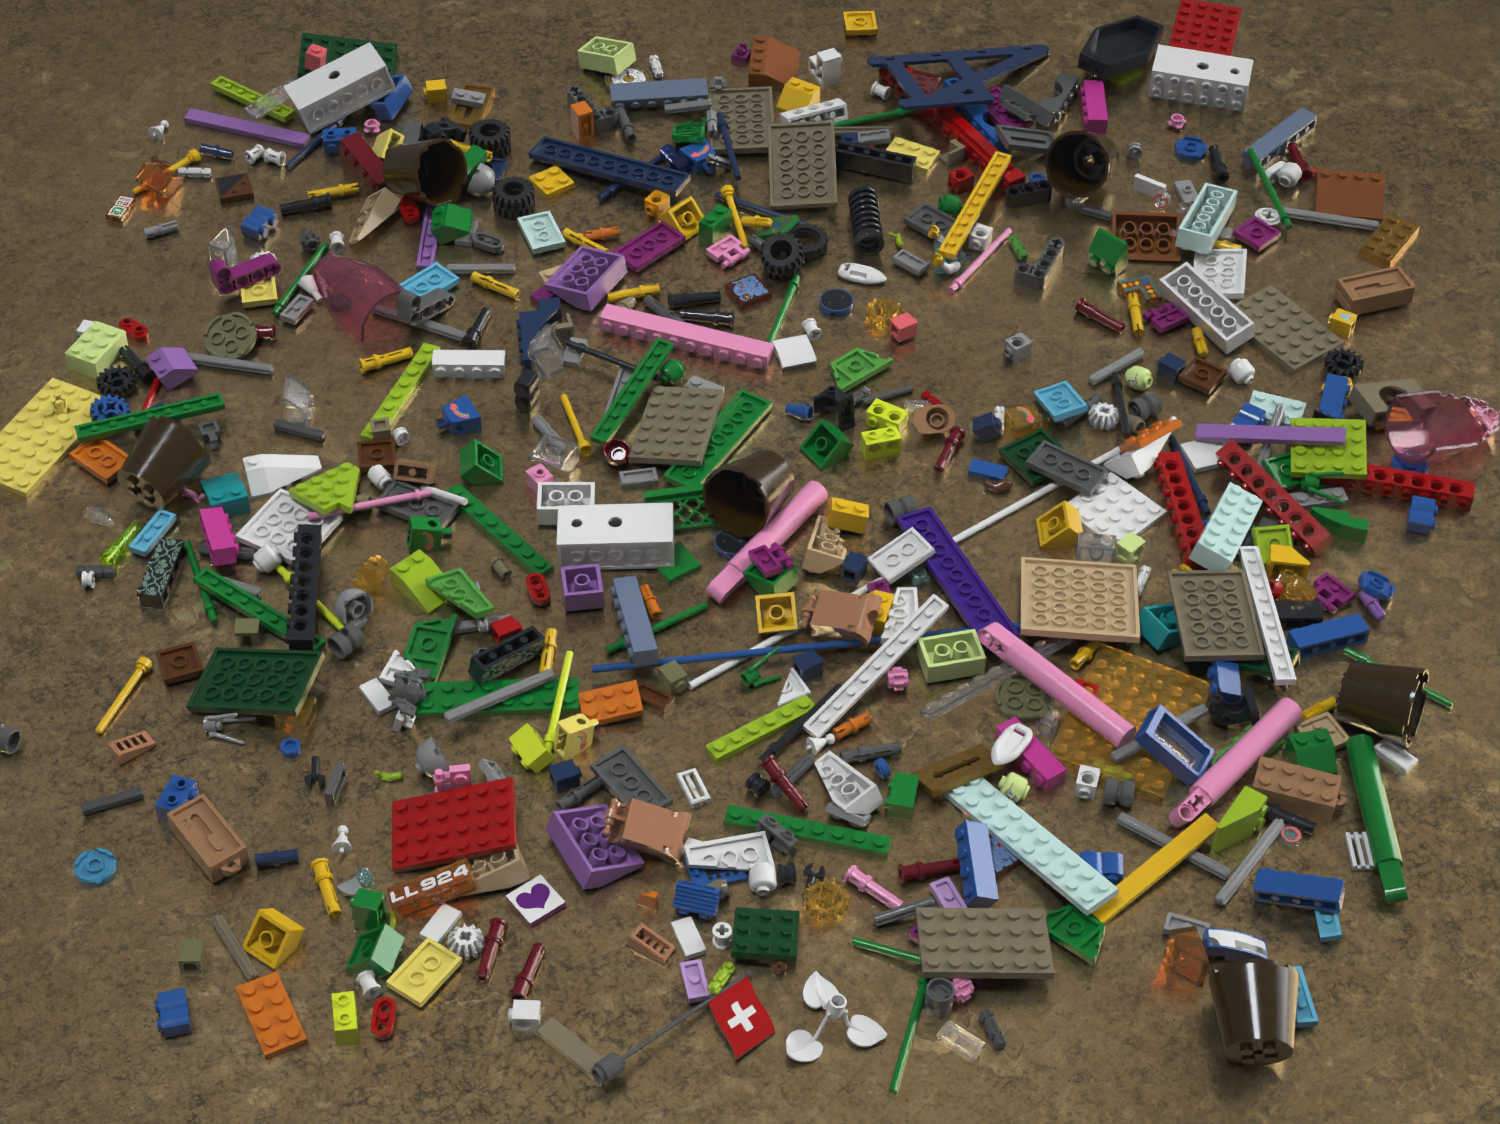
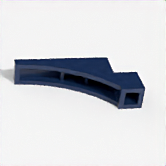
M560 297L539 299V306H536V311L519 312L516 326L517 330H520L517 331L518 342H522L519 343V354H523L520 355V364L524 366V369L532 370L533 355L539 342L552 326L562 322Z

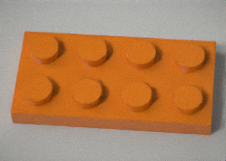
M277 971L235 987L265 1060L308 1044L306 1034Z

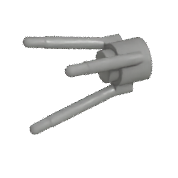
M237 713L216 716L208 715L204 717L203 730L204 732H209V737H217L243 745L244 741L217 732L222 731L223 723L254 721L256 718L237 717Z

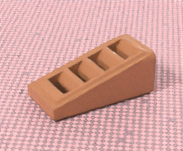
M146 731L115 740L108 744L110 754L120 765L156 746V743Z
M642 922L626 943L633 949L663 964L676 949L673 944ZM655 944L659 945L656 950L653 949ZM663 948L667 949L663 955L660 954Z

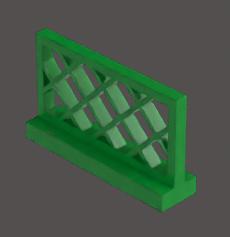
M704 484L644 492V503H673L680 506L676 512L674 511V520L678 518L684 523L680 526L674 525L675 532L717 527L720 525L717 521L711 520L708 513L705 516L698 512L702 506L705 507L703 501ZM695 501L699 505L693 509L687 504ZM683 509L691 512L688 518L680 515ZM694 515L702 519L700 523H694L690 520Z

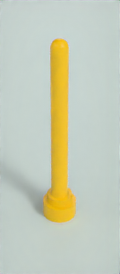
M196 149L188 151L185 158L134 188L133 194L138 195L177 171L179 167H183L188 163L195 164L201 160L200 154Z
M725 185L720 189L721 196L727 200L729 209L732 210V218L739 239L743 242L742 248H749L733 200L735 194L733 187Z
M561 394L560 399L578 440L577 450L581 456H588L593 451L592 445L589 441L585 440L567 395Z
M143 656L139 657L135 663V672L96 727L95 732L97 734L103 733L140 677L145 673H149L153 667L151 660Z

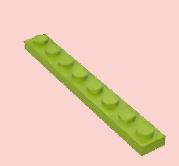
M423 343L371 420L388 417L391 426L432 366L433 350H440V347ZM370 421L360 434L362 441L373 440Z

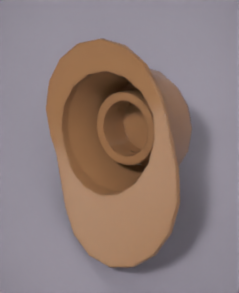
M945 404L920 407L913 415L915 428L923 434L946 432L955 423L954 411Z

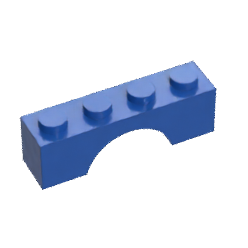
M983 104L963 106L961 116L1001 153L1009 151L995 132V127L986 123L988 109Z

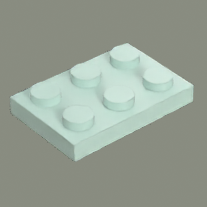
M550 210L517 218L518 225L533 254L566 247V241Z
M1253 390L1249 402L1266 411L1265 417H1267V421L1265 424L1269 425L1275 407L1277 405L1284 406L1285 412L1280 426H1290L1291 418H1303L1306 407L1305 402Z

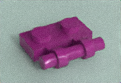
M1173 302L1163 303L1159 308H1152L1143 314L1144 320L1151 319L1150 324L1160 333L1189 322V315L1179 306L1175 308Z
M776 542L772 543L769 549L766 545H762L748 551V557L765 578L783 572L782 566L787 567L789 570L795 567L793 559L786 555L785 549Z
M1328 572L1314 580L1313 586L1315 589H1312L1310 586L1304 589V592L1309 595L1308 598L1312 601H1320L1321 608L1332 614L1338 611L1334 604L1342 608L1354 600L1356 595ZM1321 594L1327 596L1328 599H1325L1323 596H1321Z

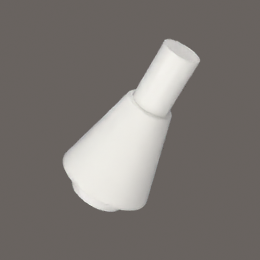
M303 276L299 281V287L313 296L317 303H321L323 298L318 291L314 276Z

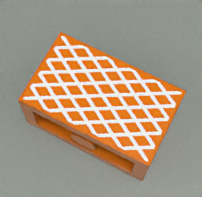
M586 101L570 105L571 132L579 142L594 138L593 110Z

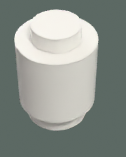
M375 465L369 469L367 477L379 490L385 491L393 482V477L382 465Z

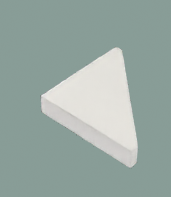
M794 668L790 669L780 700L777 703V708L805 694L811 697V691Z

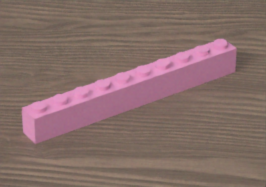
M606 304L599 317L600 330L651 343H654L658 337L672 342L676 349L766 371L773 358V343L611 304Z

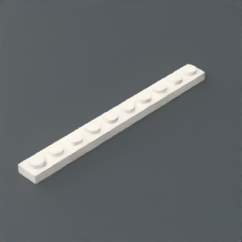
M1240 546L1238 553L1243 570H1245L1253 607L1275 685H1295V672L1259 547Z
M933 594L803 725V729L813 738H822L948 610L949 605Z

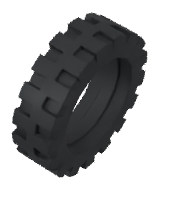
M797 223L789 231V235L794 234L795 238L807 237L818 242L812 247H803L804 262H811L814 259H820L821 256L823 257L825 252H827L828 245L826 231L824 232L823 228H819L815 224ZM784 251V253H787L788 257L791 255L790 252Z

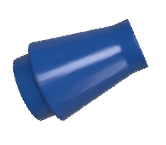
M788 403L785 407V413L802 421L811 420L813 407L809 404Z

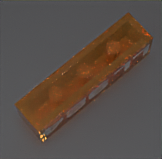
M465 858L450 865L437 868L429 873L418 875L408 881L397 883L387 888L391 909L398 920L476 891L479 888L474 869L469 860Z

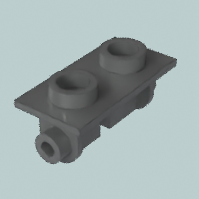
M767 814L758 819V823L754 827L757 829L756 832L765 831L768 841L773 836L775 839L771 844L781 853L785 852L788 854L792 849L791 846L798 842V839L794 837L791 831L784 829L774 817Z

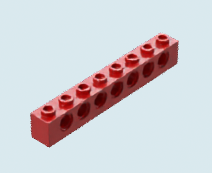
M1233 439L1215 453L1218 459L1216 461L1223 470L1226 468L1229 471V476L1234 481L1238 480L1241 483L1240 486L1243 490L1263 500L1262 504L1266 507L1265 511L1271 517L1275 516L1278 519L1279 525L1289 524L1291 536L1296 541L1300 540L1303 543L1302 547L1308 553L1312 552L1317 556L1333 543L1331 534ZM1239 461L1238 464L1232 465L1234 462ZM1273 496L1276 497V498L1273 499V500H1268L1270 497H1273ZM1288 508L1287 511L1281 512L1282 509ZM1300 520V523L1293 524L1295 521ZM1313 532L1311 536H1305L1307 533Z
M1180 451L1158 453L1157 461H1154V470L1158 472V483L1162 485V496L1166 498V509L1170 511V522L1175 527L1174 535L1179 541L1178 548L1179 552L1183 554V563L1195 571L1208 570L1189 559L1204 527Z
M1367 464V479L1321 478L1320 484L1410 501L1412 496L1415 495L1435 499V505L1467 511L1471 509L1475 491V482Z

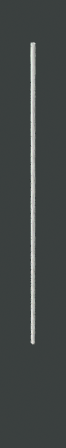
M1175 416L1170 417L1172 420H1177ZM1118 446L1091 462L1100 465L1122 452ZM1054 481L952 538L957 544L1063 484ZM879 577L878 579H876V580H874V581H872V582L881 580V579H883V578H882V577ZM867 585L857 589L851 594H857L861 596L863 594L868 593V589L866 587ZM802 620L797 622L798 630L779 632L750 649L768 648L803 629L800 626ZM748 658L726 661L688 682L689 689L692 690Z

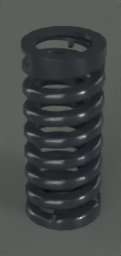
M857 187L848 195L854 249L859 255L874 256L880 253L885 245L878 195L871 187Z

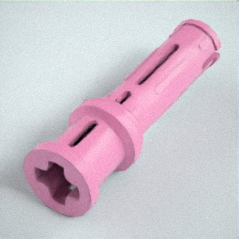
M852 865L846 872L844 881L851 882L858 887L860 892L869 893L892 909L905 904L903 900L875 883L871 875H866L858 870L856 865Z

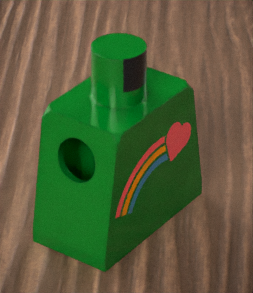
M409 516L406 538L409 555L419 549L424 553L439 550L441 539H452L451 528H442L439 518Z

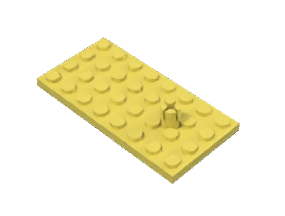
M52 378L0 432V488L28 498L79 443L74 426L93 422L91 420L92 416H90L91 403H94L95 398L100 400V395Z

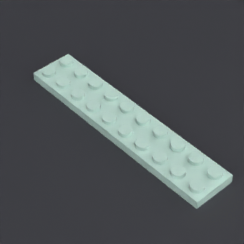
M983 777L944 793L946 799L961 811L963 809L971 816L974 822L987 824L989 835L1086 916L1118 895L1119 889Z

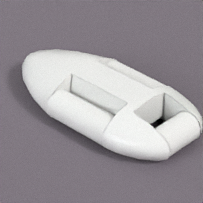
M843 263L837 272L845 280L865 285L880 284L887 280L886 276L879 270L856 263Z
M1020 723L1007 727L993 744L991 750L993 764L1003 765L1018 758L1031 742L1033 737L1032 730ZM1016 731L1024 734L1025 736L1023 737L1019 735L1018 733H1016Z

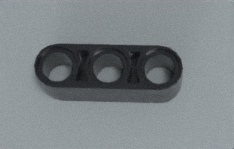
M1048 180L1009 186L1006 189L1005 205L1009 208H1018L1048 202L1051 199L1052 186Z

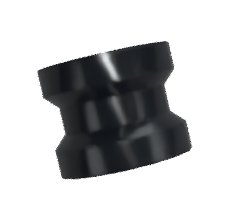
M758 772L753 773L745 783V788L748 791L754 792V796L757 798L763 797L771 786V782L763 779L762 775Z
M794 862L788 865H776L779 885H784L785 882H790L791 884L797 882Z

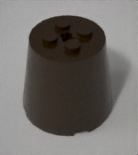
M1079 130L1069 131L1054 139L1048 147L1044 160L1046 177L1051 186L1060 194L1075 199L1085 198L1096 193L1114 175L1119 164V153L1114 142L1105 135Z
M440 138L402 143L393 146L386 154L383 162V177L388 188L394 193L437 207L448 203L452 204L460 197V191L467 181V162L460 147H457L448 139Z
M152 416L117 473V479L122 488L142 505L154 510L164 509L209 468L212 463V457L206 445L201 446L196 440L198 436L187 427L165 416H160L159 418Z
M769 450L754 452L715 469L706 478L703 486L705 508L709 516H713L720 524L718 527L728 534L737 537L753 536L767 525L792 494L794 475L787 461L779 454Z
M1352 661L1346 673L1342 676L1341 689L1336 698L1337 719L1390 742L1409 748L1412 744L1410 737L1415 736L1425 706L1427 691L1423 689L1424 683L1428 684L1429 682L1428 669Z
M1271 959L1237 960L1224 964V969H1214L1209 975V986L1225 1056L1233 1062L1245 1065L1275 1064L1291 1057L1294 1050L1299 989L1298 971L1289 964L1285 965V967L1277 965V960Z

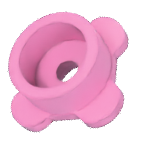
M1174 114L1167 124L1173 128L1181 129L1183 124H1186V120L1182 115Z
M369 119L364 123L365 133L374 134L380 132V123L377 120Z

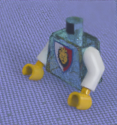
M932 225L929 228L928 237L931 239L935 238L933 242V256L931 257L935 274H952L962 271L963 262H972V252H963L961 247L954 260L942 257L938 250L945 238L938 234L940 232L939 228L936 225Z

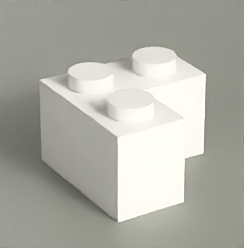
M834 48L817 52V55L809 57L808 70L822 87L840 83L841 54Z

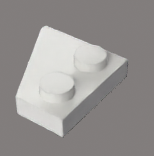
M394 650L379 676V681L383 684L395 686V678H393L395 672L403 673V670L412 671L415 667L408 659L404 660L400 656V652Z

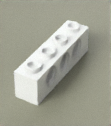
M839 98L780 113L781 123L834 120L835 123L848 119L847 104Z

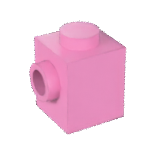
M541 463L525 471L526 485L536 495L538 494V482H553V475Z

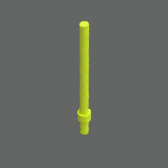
M281 564L278 565L275 570L290 585V574L293 573L291 571L288 572ZM317 599V610L340 631L345 625Z
M566 651L548 733L544 737V742L551 752L554 746L556 726L559 721L574 653L572 651Z

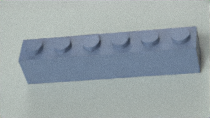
M706 78L610 84L609 91L611 107L615 109L620 106L633 109L640 107L653 108L665 106L666 104L708 99Z
M1300 108L1298 111L1293 112L1290 117L1284 119L1278 126H1275L1270 132L1264 134L1261 139L1256 140L1249 148L1254 149L1264 168L1283 154L1287 147H1289V143H1297L1313 131L1316 127L1318 116L1304 108ZM1246 148L1242 154V164L1257 172L1247 152L1249 148Z
M636 576L613 578L610 594L611 598H615L613 599L614 609L618 610L617 620L621 622L620 629L621 634L624 635L625 647H629L627 648L628 659L633 661L634 667L658 664V649Z

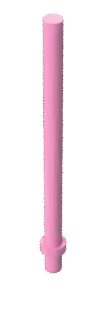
M1007 228L958 279H954L948 291L954 293L957 289H960L966 279L1012 233V229Z
M417 489L411 493L355 503L352 512L415 499L419 501L421 498L432 496L431 490L419 491ZM338 509L324 516L315 511L307 513L308 520H314L347 512Z

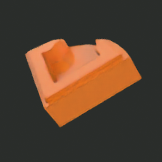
M655 891L642 892L637 899V903L655 911L659 906V893Z

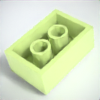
M595 36L577 50L580 68L600 71L601 73L619 75L637 60L633 43Z
M94 321L65 352L68 369L96 379V377H99V372L104 373V369H109L121 356L119 350L122 346L126 350L124 345L128 346L126 332Z
M975 629L923 637L917 641L916 654L927 683L984 674L986 656Z

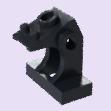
M447 116L441 117V121L431 122L424 127V140L447 138L461 143L465 142L467 131Z
M829 386L813 397L814 414L826 410L829 413H835V425L840 431L855 426L854 398L850 392L844 394L837 387Z
M1251 686L1243 687L1244 695L1235 702H1227L1221 695V689L1218 688L1217 692L1213 693L1214 701L1209 706V714L1212 715L1213 722L1227 726L1251 721L1253 727L1260 720Z

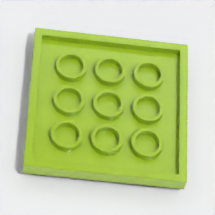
M1291 418L1290 426L1346 428L1345 446L1290 444V477H1303L1304 474L1310 475V472H1344V475L1316 478L1367 479L1366 420Z

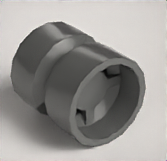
M1149 392L1142 395L1141 398L1137 397L1128 402L1129 414L1142 417L1145 420L1148 417L1160 414L1162 412V403L1156 393Z
M910 494L900 497L898 501L894 499L885 502L883 506L885 517L891 525L897 524V516L918 510L917 504Z
M348 623L339 632L334 633L327 639L329 649L339 659H344L352 653V649L356 650L365 643L362 632L353 623Z
M0 723V752L12 754L20 744L21 731L11 726L4 727V724Z
M1106 777L1103 804L1115 805L1119 802L1120 806L1132 808L1135 781L1123 780L1122 783H1119L1117 778Z
M939 977L930 980L927 984L924 1009L932 1018H946L952 1012L955 989L949 980Z

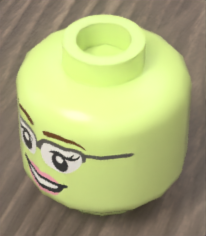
M1133 366L1125 373V381L1129 388L1144 391L1152 384L1153 378L1149 369Z
M1010 772L1007 777L1003 775L998 784V787L1001 788L1000 792L1015 803L1020 800L1023 801L1030 788L1028 780L1014 772Z

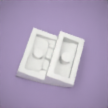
M806 334L771 342L774 344L775 356L779 359L782 370L812 365L817 362Z

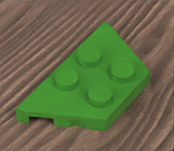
M855 348L831 362L830 369L838 389L844 393L893 365V359L890 357L887 360L878 357L877 353Z

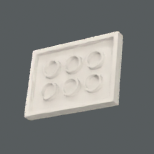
M1211 249L1208 255L1199 254L1195 251L1193 268L1227 299H1244L1247 249Z

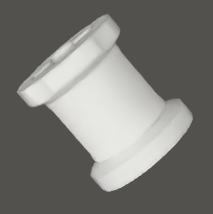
M877 81L873 83L870 90L871 95L880 96L883 100H887L891 93V87L882 86Z
M257 144L250 151L246 150L243 153L244 158L252 165L257 159L264 158L265 150L261 145Z
M271 148L265 151L264 161L266 163L272 162L278 166H282L285 163V152H276Z
M334 231L329 235V241L331 242L330 250L334 254H340L345 251L344 235L339 231Z
M808 318L802 322L801 327L807 333L809 341L820 339L822 331L817 327L815 319Z
M725 922L715 924L712 929L714 936L712 944L717 950H727L732 943L730 937L732 928Z
M365 970L358 974L356 978L357 984L361 985L363 989L362 994L366 1000L374 999L382 993V988L376 983L374 979L375 973L372 970Z

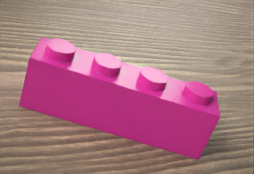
M1084 80L1083 86H1080L1081 106H1083L1082 116H1084L1083 126H1086L1087 132L1106 133L1108 116L1103 80Z
M222 506L199 509L200 526L213 566L236 563L239 547L236 544L235 534H232V526L229 523L228 514H224Z
M1013 717L998 725L995 730L994 740L996 741L1010 725L1022 723L1016 717ZM1016 731V733H1018L1019 735L1023 737L1025 736L1024 734ZM1033 735L1029 745L1014 761L1046 793L1065 782L1067 769Z

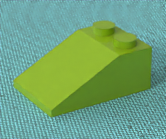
M420 549L390 568L391 585L428 615L450 602L426 585L425 578L442 574V571Z
M1245 785L1217 825L1211 853L1215 854L1251 837L1256 829L1260 830L1265 822L1263 817L1268 810L1266 805L1268 797Z

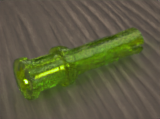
M133 519L117 540L109 543L108 549L99 555V560L102 564L113 566L115 560L123 555L124 548L138 531L142 529V523L136 526L140 521Z

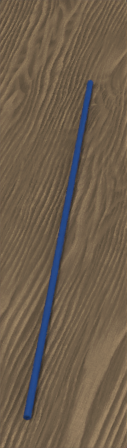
M1020 622L1013 623L1015 628L1020 630ZM966 627L927 631L921 638L970 629ZM881 636L871 637L869 644H864L854 639L780 646L781 649L774 655L806 652L811 649L818 651L881 644ZM776 647L660 658L656 665L634 667L633 661L592 665V673L660 667L673 660H676L680 665L759 657L767 655Z

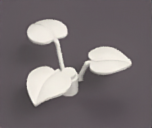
M815 971L805 983L803 1000L810 1008L818 1009L823 1007L826 1010V1015L813 1037L805 1030L791 1032L786 1039V1053L791 1059L802 1063L818 1059L822 1054L823 1046L816 1039L829 1018L838 1019L842 1015L845 1025L849 1027L847 1037L856 1046L871 1047L887 1037V1033L878 1023L864 1015H854L849 1022L848 1010L845 1009L847 1004L846 998L839 994L832 983Z

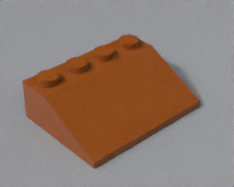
M753 35L748 87L772 86V91H782L784 85L792 77L798 78L800 51L770 36Z
M1317 168L1314 181L1315 212L1382 222L1385 190L1384 174Z
M1112 211L1110 233L1127 242L1128 261L1180 263V247L1175 246L1178 228L1181 225V214Z

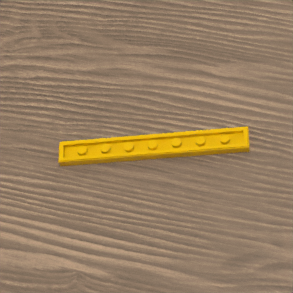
M1207 813L1203 814L1116 885L1119 889L1118 895L1089 915L1103 924L1108 923L1215 835L1216 827L1219 823Z

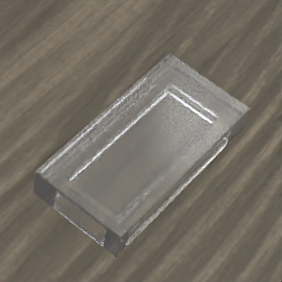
M950 1020L936 1034V1040L971 1062L985 1048V1042Z

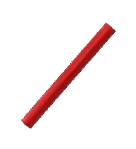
M154 378L141 410L151 407L161 383L158 378ZM141 429L135 430L134 432L139 433Z

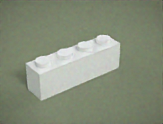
M433 350V378H505V350Z

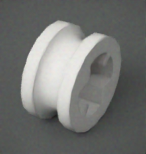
M399 427L393 431L392 438L400 446L410 440V434L404 427Z
M83 571L82 587L87 588V586H90V588H94V571L89 573Z

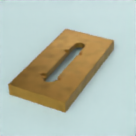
M463 83L461 89L485 93V103L482 109L474 107L468 120L463 118L469 106L454 103L448 118L462 128L470 130V127L475 122L484 119L495 93V87Z
M979 744L911 774L918 775L919 786L931 797H935L1003 768V765L993 764L991 751L982 744ZM974 760H978V761H976V762L971 763L970 766L966 765V766H964V767H962V768H959V769L954 770V771H952V772H950V773H947V774L943 775L942 778H939V777H938V778H934V777L939 776V775H941V774H944V773H946V772H948V771H951V770H953V769H955V768H958V767L963 766V765H965V764H967V763H970V762H972V761H974Z

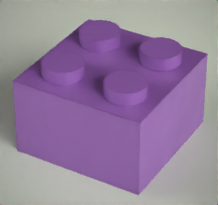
M599 563L560 567L565 612L604 608V591Z

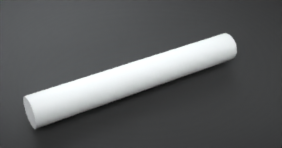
M425 484L420 487L422 490L430 489L432 494L464 506L468 503L467 498Z

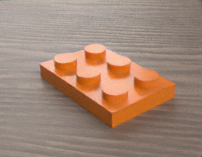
M1169 418L1163 422L1161 420L1151 424L1152 428H1145L1140 430L1137 436L1133 435L1128 439H1124L1125 443L1119 445L1121 452L1143 448L1183 426L1181 420Z
M104 438L84 442L69 453L72 461L106 484L117 478V473L128 454Z
M637 680L578 693L581 713L589 720L596 719L600 725L644 715Z

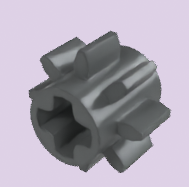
M312 229L306 230L299 237V244L302 249L306 248L308 252L316 250L318 245L321 244L318 232L314 233Z

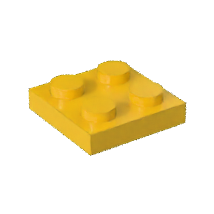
M874 11L843 12L846 35H873L878 33Z
M553 166L529 177V182L546 199L575 188V182L558 166Z

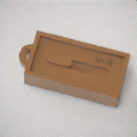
M1394 266L1337 279L1333 295L1345 311L1359 315L1412 303L1415 282L1405 274L1400 266Z
M1260 756L1252 789L1267 796V802L1271 804L1277 803L1280 809L1330 823L1334 810L1343 809L1347 803L1346 793L1339 789L1342 776Z
M204 793L166 813L170 830L212 883L225 876L237 873L242 866L250 862L246 845Z

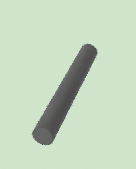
M908 385L866 397L861 401L863 406L872 404L876 398L886 400L913 392V386Z

